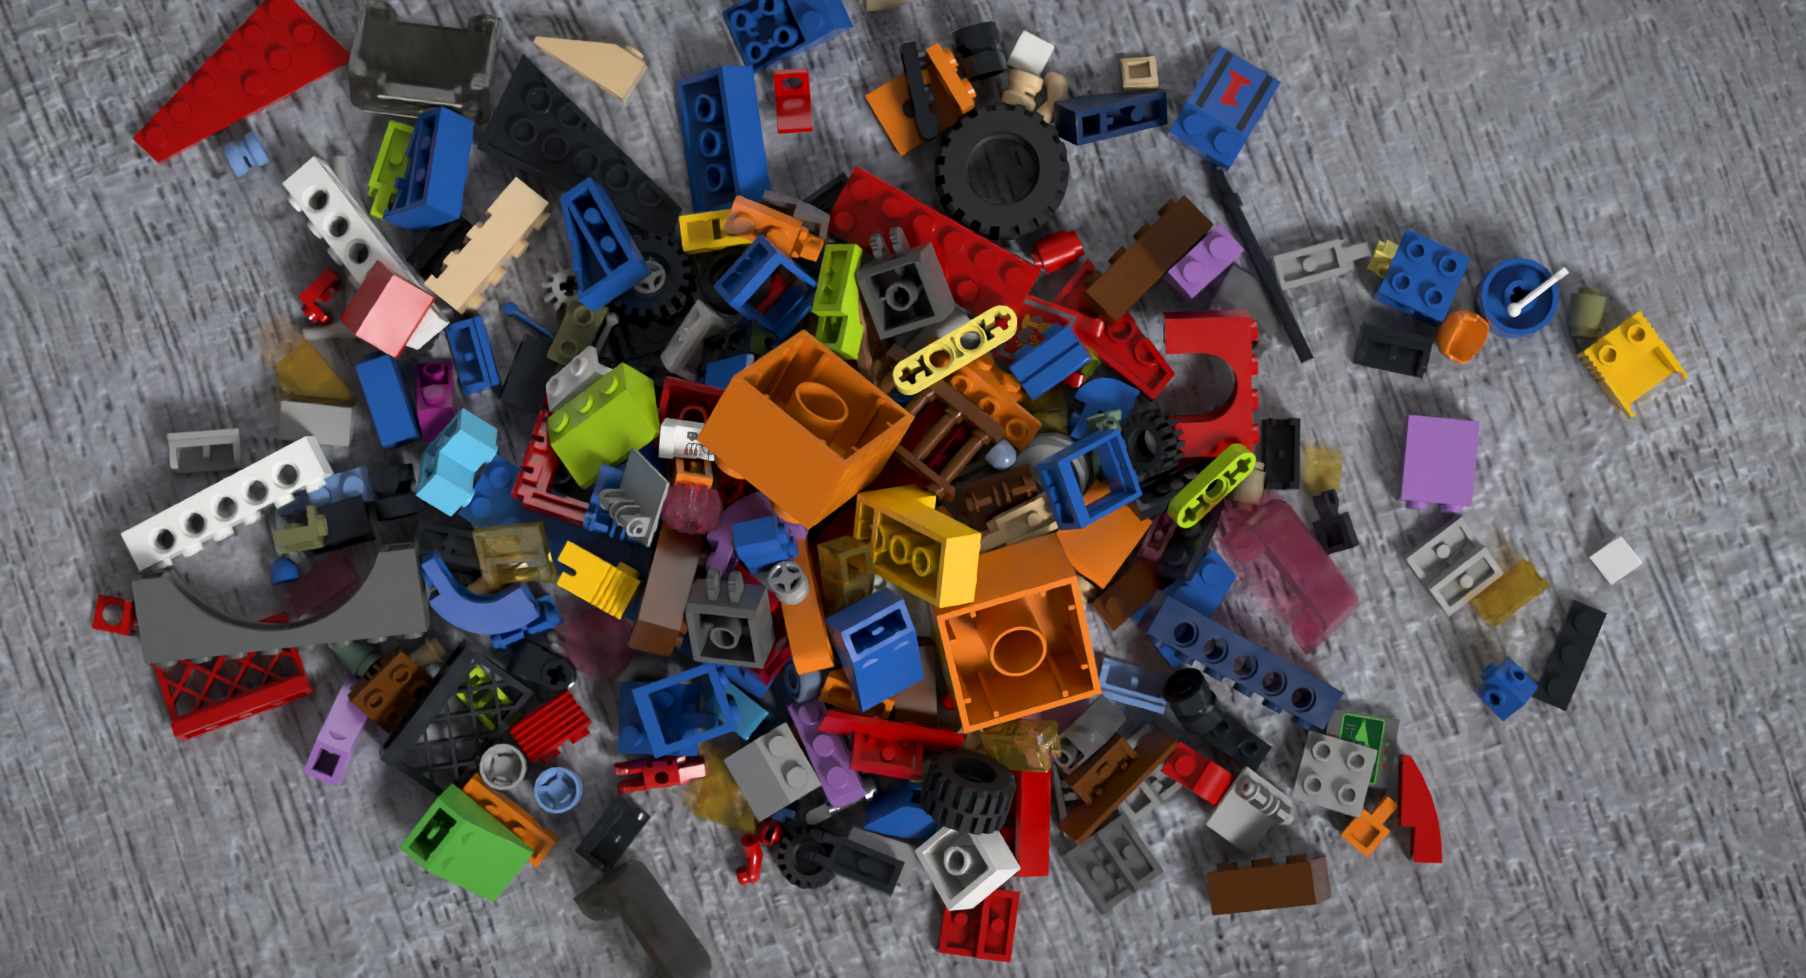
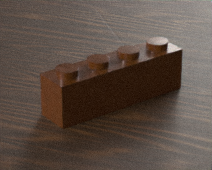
M1185 195L1177 202L1172 198L1168 200L1157 212L1161 218L1151 226L1146 222L1132 236L1136 242L1128 250L1122 246L1109 258L1108 262L1112 266L1102 274L1097 270L1083 284L1087 290L1081 299L1110 328L1213 227L1214 224Z

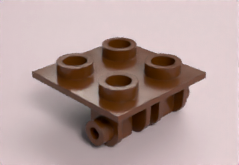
M1028 463L960 485L973 529L980 533L988 529L986 522L993 519L994 516L1038 495L1037 486Z
M397 646L394 650L390 648L389 652L379 661L384 667L381 668L375 663L373 667L377 670V673L373 675L370 671L365 672L370 680L363 676L354 686L350 687L351 692L347 695L353 705L388 734L395 729L433 679L412 661L400 646Z

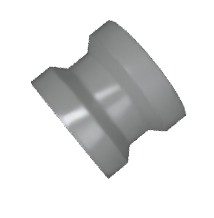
M782 561L771 569L768 582L781 603L795 605L807 597L810 584L802 568L797 563Z

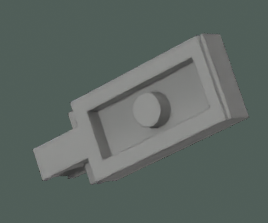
M1335 239L1273 256L1270 260L1276 281L1281 291L1348 274L1349 271L1356 269L1354 261L1370 257L1371 252L1368 242L1349 246L1348 239Z

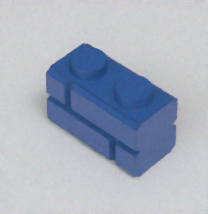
M1058 322L1040 334L1044 341L1034 348L1028 343L1011 355L1015 361L1009 365V368L1032 400L1039 398L1093 359L1069 324L1061 328Z

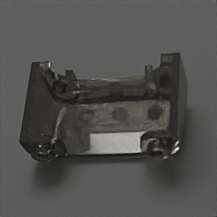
M362 0L347 69L352 104L356 108L367 112L418 118L421 113L442 106L474 121V125L487 123L491 117L503 29L502 17L479 14L469 19L467 29L398 21L396 10L387 2Z
M627 860L573 898L583 914L594 921L604 920L615 912L620 914L657 966V969L654 971L655 973L649 978H706L712 967L709 953L650 870L642 862Z

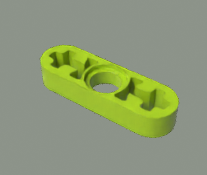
M1240 443L1232 444L1226 448L1170 501L1167 509L1169 517L1182 528H1189L1195 525L1252 472L1256 464L1255 455ZM1217 479L1216 485L1206 492L1209 484Z

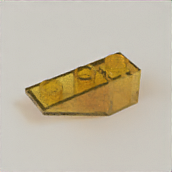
M847 535L817 545L828 617L873 593L875 576L869 543Z

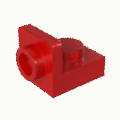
M328 267L298 296L304 303L300 309L314 323L320 319L323 323L328 324L332 319L318 304L321 301L325 304L331 301L339 293L340 288L338 285L343 280Z

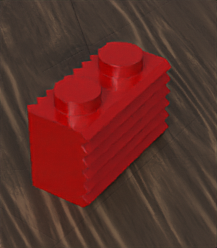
M566 688L508 729L532 764L540 760L545 765L561 754L558 747L570 740L574 745L590 734L587 727L593 722L570 688Z

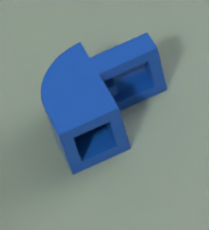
M1098 378L1086 383L1077 391L1072 399L1084 405L1082 411L1076 408L1067 425L1068 428L1073 430L1070 437L1075 441L1086 437L1088 434L1087 418L1095 416L1097 413L1101 414L1120 408L1122 423L1125 422L1140 391L1112 378Z

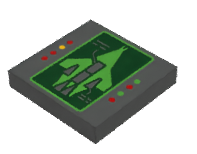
M1335 709L1326 724L1324 735L1378 750L1368 786L1389 790L1400 720Z

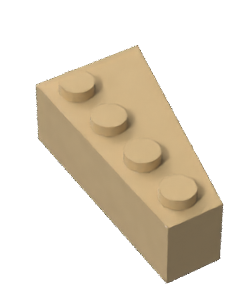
M515 177L486 211L485 216L488 219L484 223L481 221L476 223L466 234L463 240V244L466 246L462 251L460 249H456L454 252L451 251L443 261V266L440 270L443 273L438 278L431 274L424 285L461 315L465 316L468 311L472 314L475 313L485 300V297L482 295L490 284L495 287L508 270L504 266L513 256L518 259L530 243L526 239L534 229L540 231L547 224L552 216L548 212L552 206Z

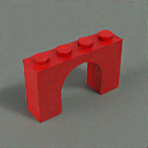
M1248 309L1163 312V347L1166 354L1208 353L1225 360L1234 371L1232 393L1221 407L1205 414L1169 416L1168 420L1175 418L1179 422L1174 426L1175 429L1182 428L1184 433L1179 436V440H1185V446L1179 448V450L1184 452L1182 458L1216 457L1226 448L1236 443L1243 444L1253 453V444H1259L1258 423H1252V410H1258L1259 406L1258 389H1252V375H1258L1257 354H1252V341L1258 340L1257 319H1251Z

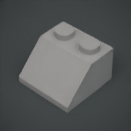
M786 722L723 760L759 822L822 785Z

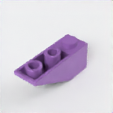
M347 674L315 741L303 770L304 774L334 786L342 784L369 718L353 705L347 696L351 692L350 687L354 686L361 678H355L352 674Z

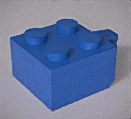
M620 682L618 753L654 755L631 691L653 682ZM678 683L650 693L667 744L696 735L699 728L718 727L719 714L699 713L700 684ZM698 744L667 755L697 756Z

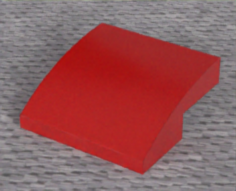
M997 888L971 909L949 911L943 902L936 952L1011 963L1020 892Z

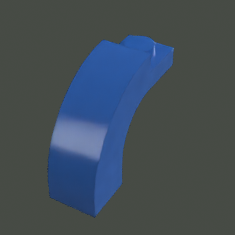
M436 549L423 556L420 573L430 588L436 587V590L430 593L428 602L441 617L456 627L479 634H501L519 629L540 617L541 606L522 578L499 592L479 594L460 585Z

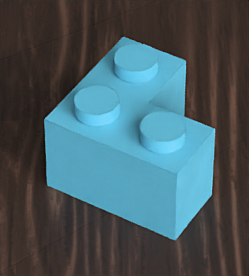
M462 408L422 452L416 496L449 516H452L460 507H466L475 493L473 480L478 468L483 463H490L497 453L496 438L498 429Z

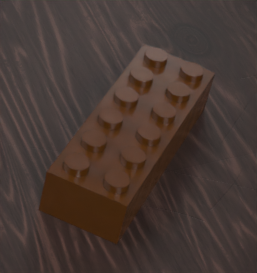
M711 461L713 482L704 507L668 502V492L628 643L630 648L670 658L674 646L681 647L684 634H686L688 629L685 614L686 603L703 569L708 549H706L708 544L706 537L716 520L715 513L720 504L716 495V489L721 469L715 461Z

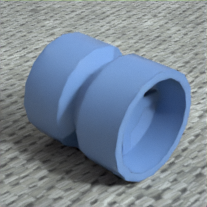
M565 766L552 767L542 772L534 786V795L539 806L545 811L554 814L564 813L574 808L581 801L584 792L583 781L579 774L572 768Z

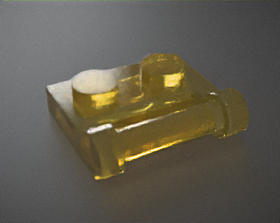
M543 521L479 527L472 533L484 583L488 589L499 588L501 584L541 580L546 584L557 581L558 570L555 562L552 561ZM537 561L536 567L500 570L496 566V564Z
M714 747L693 815L754 834L757 823H754L756 816L747 801H745L740 818L731 815L739 787L723 760L734 753Z

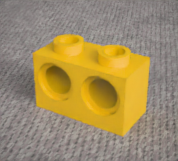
M731 209L678 216L683 251L686 255L721 251L735 246L749 247L753 242L723 230Z

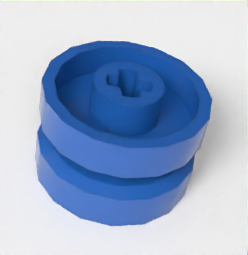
M1525 258L1505 260L1485 273L1477 285L1474 298L1476 313L1487 320L1489 331L1498 337L1508 339L1528 337L1546 326L1556 313L1559 300L1557 283L1555 282L1524 306L1518 316L1512 317L1507 312V307L1512 303L1510 296L1518 294L1522 300L1552 277L1547 268L1535 260Z

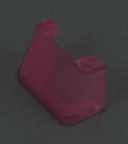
M1281 499L1267 501L1220 538L1219 542L1229 555L1241 562L1253 560L1264 552L1304 604V607H1302L1303 612L1293 622L1292 635L1306 655L1323 643L1356 612L1359 604L1356 590L1292 506Z

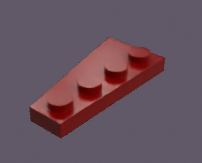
M1089 258L1059 292L1052 303L1101 319L1081 299L1087 290L1083 284L1096 272L1095 266ZM1129 311L1111 328L1104 322L1105 328L1100 336L1077 328L1076 334L1087 350L1130 386L1139 390V393L1151 403L1175 375V372L1149 338L1144 336L1135 324L1136 321Z

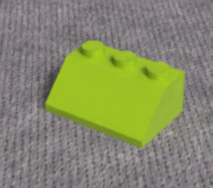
M623 362L547 418L552 448L578 485L583 489L596 482L601 464L614 468L629 458L632 448L640 450L658 437L661 432L653 380Z

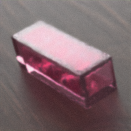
M1167 510L1154 516L1153 523L1150 525L1136 555L1154 565H1157L1177 524L1169 517Z

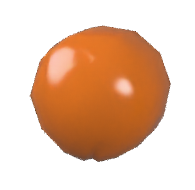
M1459 309L1450 313L1444 318L1437 330L1435 341L1438 351L1450 360L1460 364L1467 363L1484 346L1489 334V323L1471 310Z

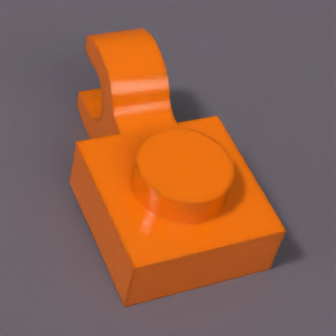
M1385 794L1371 813L1362 808L1360 818L1353 817L1339 834L1368 858L1389 834L1390 830L1383 823L1399 805Z

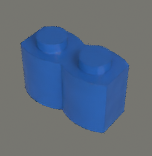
M777 515L732 524L736 552L740 560L745 562L748 571L752 575L771 571L776 564L782 561L795 562L794 557L799 556V547L795 535L790 536L787 523L781 522Z

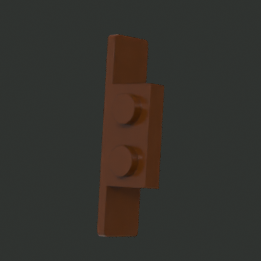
M1156 726L1133 749L1123 736L1115 732L1105 744L1065 780L1082 801L1058 824V827L1077 845H1080L1178 747V743L1160 727Z

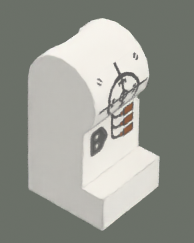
M666 418L661 425L659 457L669 459L674 457L700 458L715 461L714 453L696 440L705 423Z

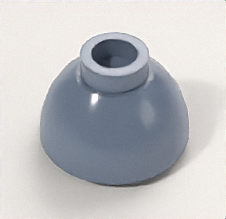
M792 656L784 665V680L787 691L798 703L814 697L819 692L822 684H825L829 675V670L826 668L799 676Z

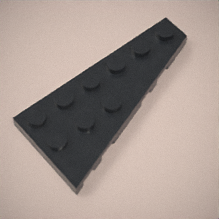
M524 54L522 55L477 149L564 192L569 191L590 177L605 189L623 221L648 233H656L660 239H662L663 235L670 237L679 219L678 216L683 211L682 208L649 178L631 158Z

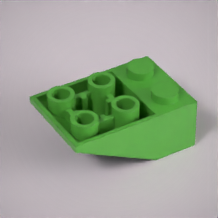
M453 783L436 799L399 847L425 870L492 902H495L535 852Z

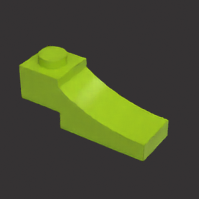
M826 244L812 312L819 316L815 338L842 360H857L864 326L860 324L857 272L860 270L863 249L856 244Z

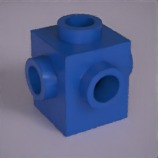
M1507 657L1499 665L1493 661L1479 674L1482 681L1473 692L1504 722L1526 704L1537 690L1538 685L1510 657Z

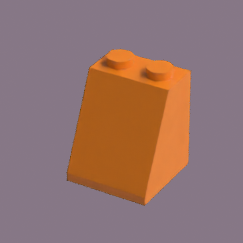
M1106 478L1102 483L1096 479L1082 496L1085 506L1110 493ZM1124 505L1082 529H1057L1056 534L1074 571L1097 589L1103 590L1153 521L1149 518L1140 521L1130 508Z

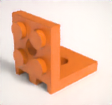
M937 42L925 51L927 70L922 71L924 84L931 85L934 104L929 105V110L938 116V126L940 127L938 135L948 130L949 127H952L964 113L969 114L974 110V102L977 95L968 79L960 80L957 75L958 63L950 49L947 47L942 50ZM904 73L865 95L867 103L900 158L926 143L918 138L919 135H917L918 131L915 128L914 118L905 116L902 110L904 103L909 100Z

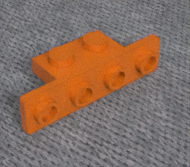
M933 336L924 347L935 342L938 338ZM936 351L931 354L929 361L934 367L942 368L948 365L950 356L944 351ZM983 354L942 378L944 382L1005 429V439L1020 451L1028 447L1041 429L1042 423L1019 405L1028 394L1022 387V384L1015 376L1005 373L996 366L988 354Z

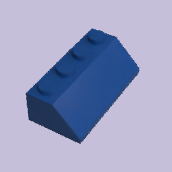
M720 66L674 80L694 214L731 209L738 195L761 204L764 191H771L753 66Z

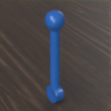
M508 302L505 304L504 313L507 316L517 317L552 342L554 341L556 335L520 312L515 303Z

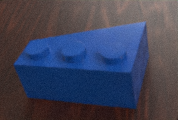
M442 106L419 114L405 156L410 158L403 178L397 177L393 186L398 189V193L392 210L386 208L382 219L413 233L459 219L463 208L462 198L465 180L468 176L467 166L470 148L473 143L474 121Z
M587 178L560 196L567 238L570 240L573 254L571 259L572 267L576 271L579 289L577 290L578 301L592 312H595L650 276L652 272L605 189L592 178Z
M1213 549L1203 556L1190 582L1174 580L1162 589L1161 592L1211 618L1237 576L1216 550ZM1152 598L1130 617L1136 626ZM1185 622L1176 626L1174 630L1175 639L1180 638L1185 633ZM1139 629L1146 636L1147 633ZM1152 644L1174 672H1177L1183 661L1173 656L1176 649L1168 644H1165L1163 649Z

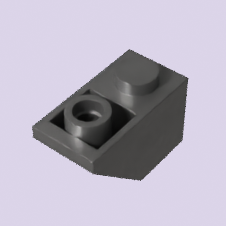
M1101 694L1044 751L1070 775L1105 744L1127 718Z

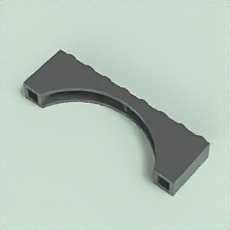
M419 541L383 545L369 576L350 597L322 614L287 623L255 622L224 613L194 594L181 581L173 569L138 573L131 581L144 663H156V667L162 668L176 665L177 660L191 659V663H204L211 661L212 656L226 655V659H239L246 657L247 652L261 651V655H274L281 653L282 648L296 647V651H309L316 649L317 644L331 643L332 647H344L353 643L352 640L366 639L367 643H379L388 639L387 636L401 635L402 639L421 637L423 632H427L431 619L426 585L420 573L422 559Z

